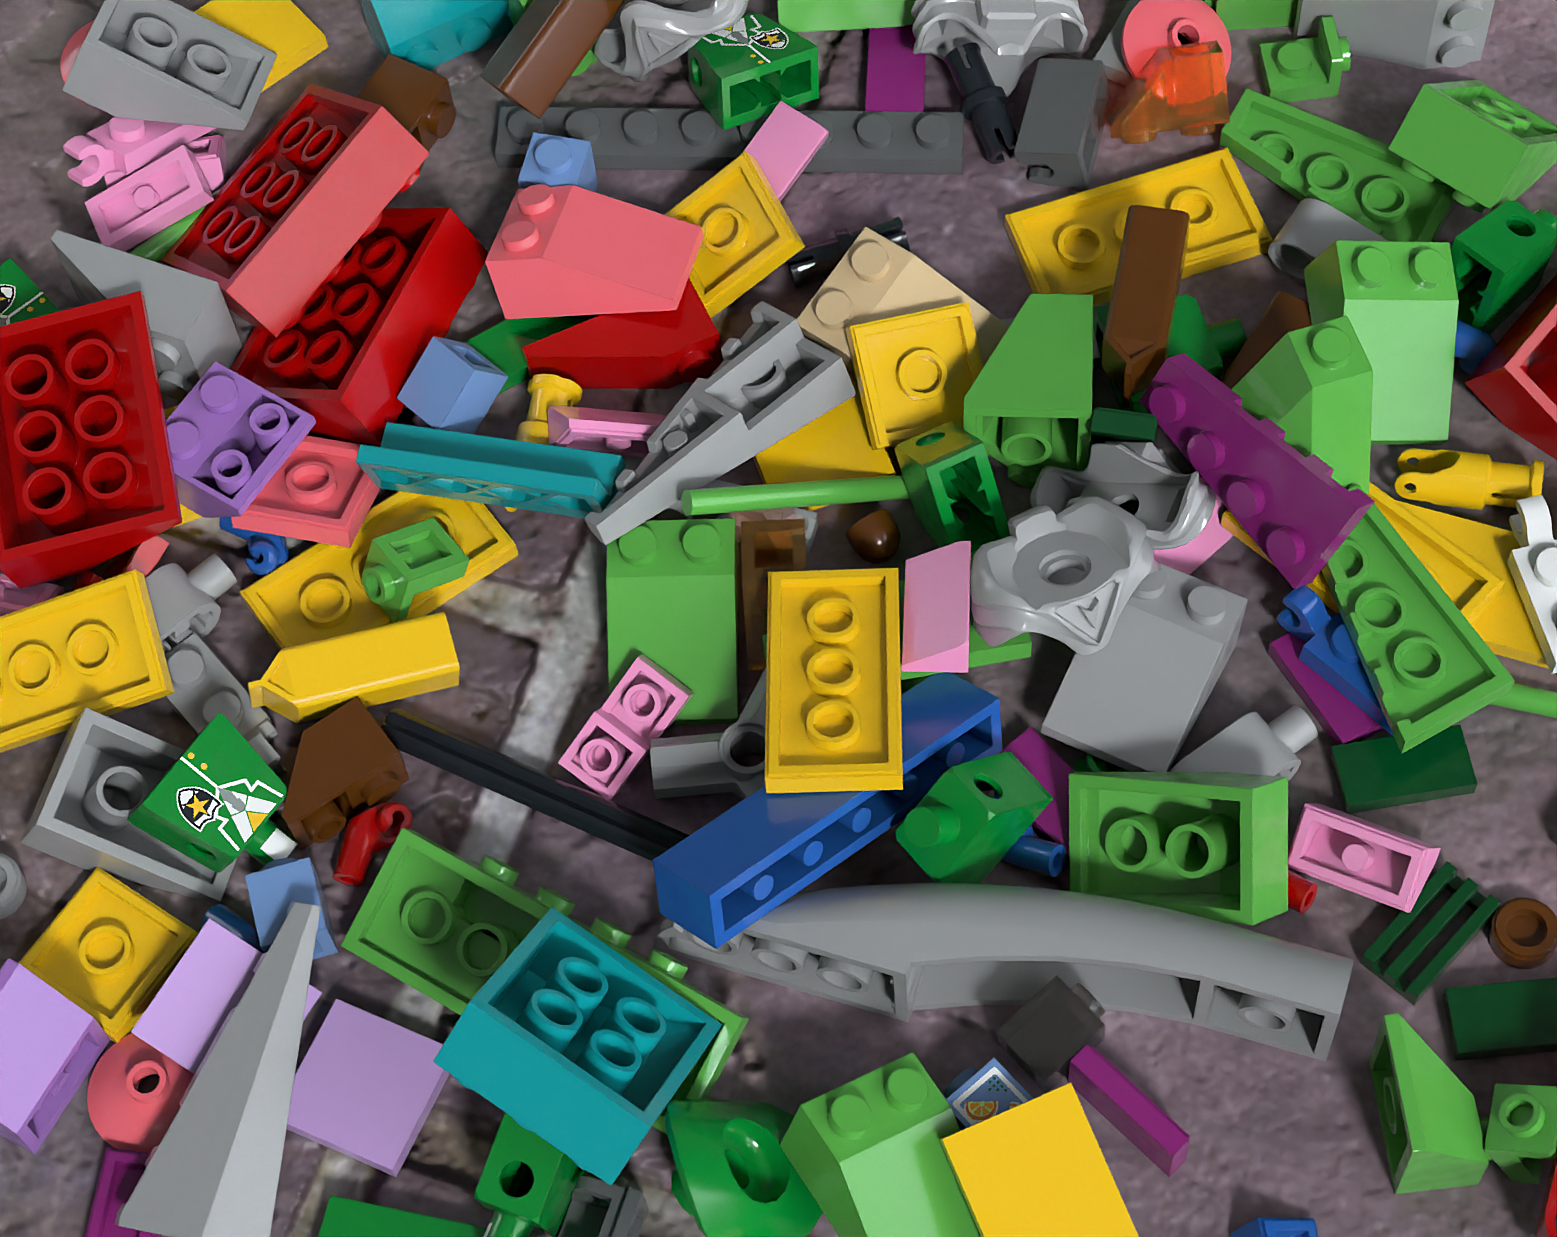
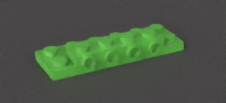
M401 829L341 947L457 1014L462 1015L470 1000L550 908L553 907L722 1024L670 1102L674 1099H708L749 1020L748 1017L699 991V986L684 979L689 967L680 960L654 948L647 958L627 947L632 935L621 927L599 917H596L592 926L570 915L575 903L558 892L540 886L534 895L516 885L515 882L520 872L508 864L488 855H484L480 864L475 861H469L412 829ZM665 1107L653 1127L667 1134Z

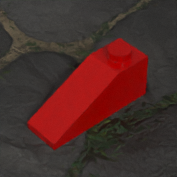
M689 278L677 310L601 314L522 347L529 380L533 379V376L537 374H553L574 381L581 389H669L683 382H695L697 378H705L714 369H717L723 361L719 332Z

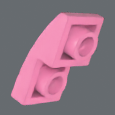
M644 654L637 657L606 702L592 714L558 763L603 798L610 801L613 800L650 753V739H658L664 735L694 692Z

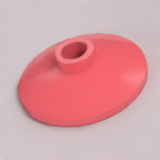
M1141 0L1133 7L1124 21L1120 39L1124 63L1135 82L1150 95L1174 104L1194 103L1209 96L1224 81L1231 63L1230 38L1221 18L1204 1ZM1178 33L1187 38L1191 47H1186L1180 43Z
M131 1033L123 1037L118 1043L113 1044L103 1054L92 1072L87 1089V1108L91 1122L102 1139L112 1148L151 1153L154 1146H158L170 1127L181 1107L179 1102L195 1074ZM150 1075L159 1076V1084L153 1091L149 1093L138 1092V1085L143 1079Z

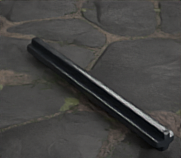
M392 709L381 725V729L396 749L652 862L668 849L690 836L404 710Z

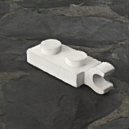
M1542 495L1516 501L1519 514L1510 516L1509 521L1512 532L1521 548L1511 550L1507 564L1550 673L1555 674L1557 673V539L1554 540L1551 516L1547 503Z

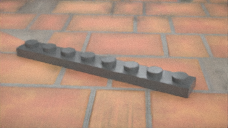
M500 106L495 157L498 168H522L533 132L590 141L595 169L720 171L742 154L770 115L723 130L707 109L548 107L542 117L538 119L520 107ZM797 110L829 131L828 138L803 172L962 174L964 115L962 112Z

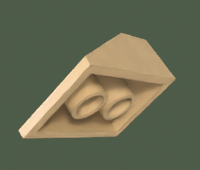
M867 227L863 229L797 318L804 338L842 357L848 374L852 373L856 381L845 330L849 326L969 302L983 367L1009 328L1008 325L916 255Z

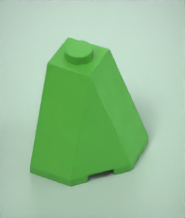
M1066 293L1030 294L964 397L963 429L979 438L984 443L987 456L990 455L1007 466L1008 477L1024 488L1033 489L1041 470L1046 466L1075 471L1085 470L1088 467L1092 423L1093 295Z
M1348 315L1288 332L1231 390L1242 398V408L1258 421L1268 418L1286 432L1283 440L1304 457L1315 454L1333 468L1334 471L1331 478L1348 490L1359 484L1368 495L1373 369Z

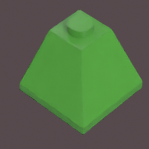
M1399 1013L1384 1015L1368 1060L1394 1193L1403 1194L1478 1185L1489 1164L1488 1161L1493 1160L1484 1150L1489 1119L1487 1117H1478L1474 1095Z

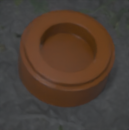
M1526 897L1511 899L1503 903L1493 916L1488 931L1490 947L1502 962L1518 969L1539 967L1552 957L1557 947V917L1547 905L1536 899Z

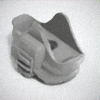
M635 0L629 2L623 7L620 14L622 27L604 29L596 41L594 54L606 67L611 68L619 76H628L634 82L647 81L652 69L677 59L705 35L735 25L745 13L749 0Z
M916 0L911 9V14L915 18L912 28L916 39L913 50L914 55L933 54L944 60V57L951 50L958 48L966 68H970L963 44L978 43L995 86H1001L1006 96L1012 93L1020 77L1038 58L1047 54L1078 55L1082 53L1088 36L1087 28L1084 25V17L1079 9L1077 0Z
M1108 440L1104 444L1097 443L1092 445L1090 461L1085 470L1075 471L1046 466L1041 470L1030 495L1032 508L1038 505H1047L1055 512V515L1087 497H1100L1117 506L1131 500L1139 501L1138 511L1134 516L1146 525L1147 532L1145 538L1151 543L1153 550L1177 548L1195 539L1210 520L1216 500L1215 492L1208 485L1199 482L1198 471L1187 475L1181 474L1163 449L1156 448L1152 441Z
M1100 497L1084 498L1057 515L1049 506L1038 505L1010 518L1008 522L1010 536L983 544L974 554L970 578L973 626L975 631L990 647H996L1023 633L1036 632L1065 643L1080 655H1091L1103 649L1109 643L1118 618L1135 589L1147 575L1160 570V566L1154 560L1153 547L1145 538L1147 532L1146 525L1136 516Z

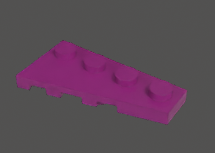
M1185 353L1167 358L1139 399L1145 409L1158 418L1159 426L1294 589L1312 583L1375 502L1360 489L1348 491L1331 478L1334 469L1315 454L1304 457L1283 440L1286 432L1270 419L1265 418L1258 421L1242 408V398Z

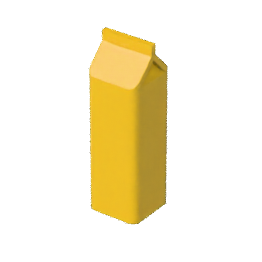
M440 612L281 649L261 680L248 682L251 708L266 706L295 723H302L326 717L357 696L365 707L458 686L460 667L445 612Z

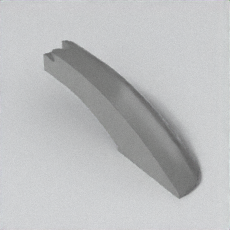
M967 883L870 885L798 892L717 949L670 919H666L660 925L654 941V949L908 1023L913 1010L973 1005H1062L1126 1011L1190 1023L1324 1062L1327 1060L1341 1015L1354 959L1168 908L1072 891Z

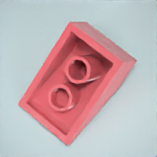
M537 184L517 189L485 263L505 319L671 311L678 308L704 235L701 226L578 186L549 187L548 185Z

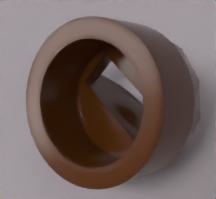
M881 509L865 516L851 526L845 534L855 553L864 561L875 564L890 560L896 554L900 542L898 525L887 509Z

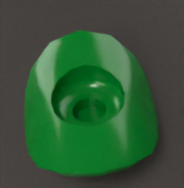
M674 1099L667 1105L665 1110L666 1132L676 1164L672 1170L671 1191L681 1207L694 1216L698 1229L705 1237H806L812 1232L823 1211L780 1147V1143L794 1115L770 1103L743 1099Z

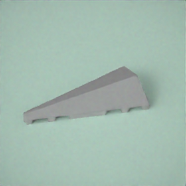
M764 301L758 303L751 311L753 324L741 339L729 338L721 348L724 360L708 379L697 378L646 441L649 454L635 471L624 469L615 480L618 492L601 513L590 511L585 517L589 529L601 543L607 545L679 502L684 490L704 487L857 395L842 357L804 338L796 318Z
M299 902L290 903L286 911L288 914L269 950L263 953L253 969L255 972L254 977L237 1007L230 1010L179 1102L181 1107L161 1143L158 1146H154L146 1160V1169L128 1202L122 1204L118 1210L115 1225L169 1237H270L321 906Z

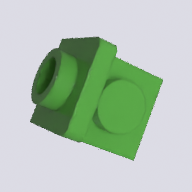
M1333 16L1320 18L1318 37L1260 44L1258 61L1266 96L1283 103L1338 96L1342 72L1350 70L1351 54L1347 37H1338Z
M433 517L372 539L361 576V583L370 600L378 604L393 622H397L407 618L413 595L464 577L470 559Z
M1495 1083L1484 1150L1512 1182L1539 1184L1543 1159L1547 1160L1557 1157V1086Z

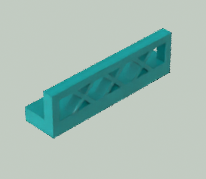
M389 422L386 423L381 446L374 447L360 444L356 463L382 489L585 518L590 511L601 513L617 494L618 490L615 480L626 469L627 465L621 455Z

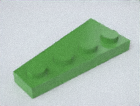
M1246 88L1221 131L1220 146L1223 148L1228 147L1230 153L1300 201L1309 198L1323 201L1382 236L1387 241L1434 242L1456 203V200L1452 197L1455 190L1453 187L1438 178H1435L1433 182H1427L1408 173L1401 167L1404 158L1388 149L1390 145Z
M1359 484L1348 489V491H1352L1358 488L1366 494ZM1373 503L1323 567L1322 572L1402 754L1510 693L1515 680Z

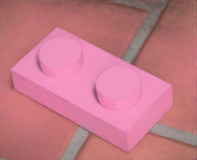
M183 144L84 203L101 244L126 252L214 201V198L194 153Z

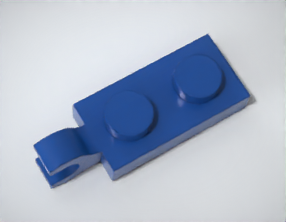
M1306 585L1293 589L1283 599L1282 603L1287 608L1277 616L1276 620L1285 630L1306 643L1302 648L1299 659L1393 736L1340 612L1334 618H1331L1322 600L1312 589Z

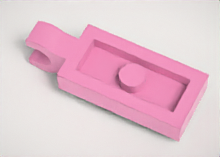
M114 116L109 122L86 133L87 137L75 136L63 145L65 153L79 161L83 160L79 166L67 171L68 178L86 187L97 183L105 174L114 169L129 175L183 144L185 145L216 128Z

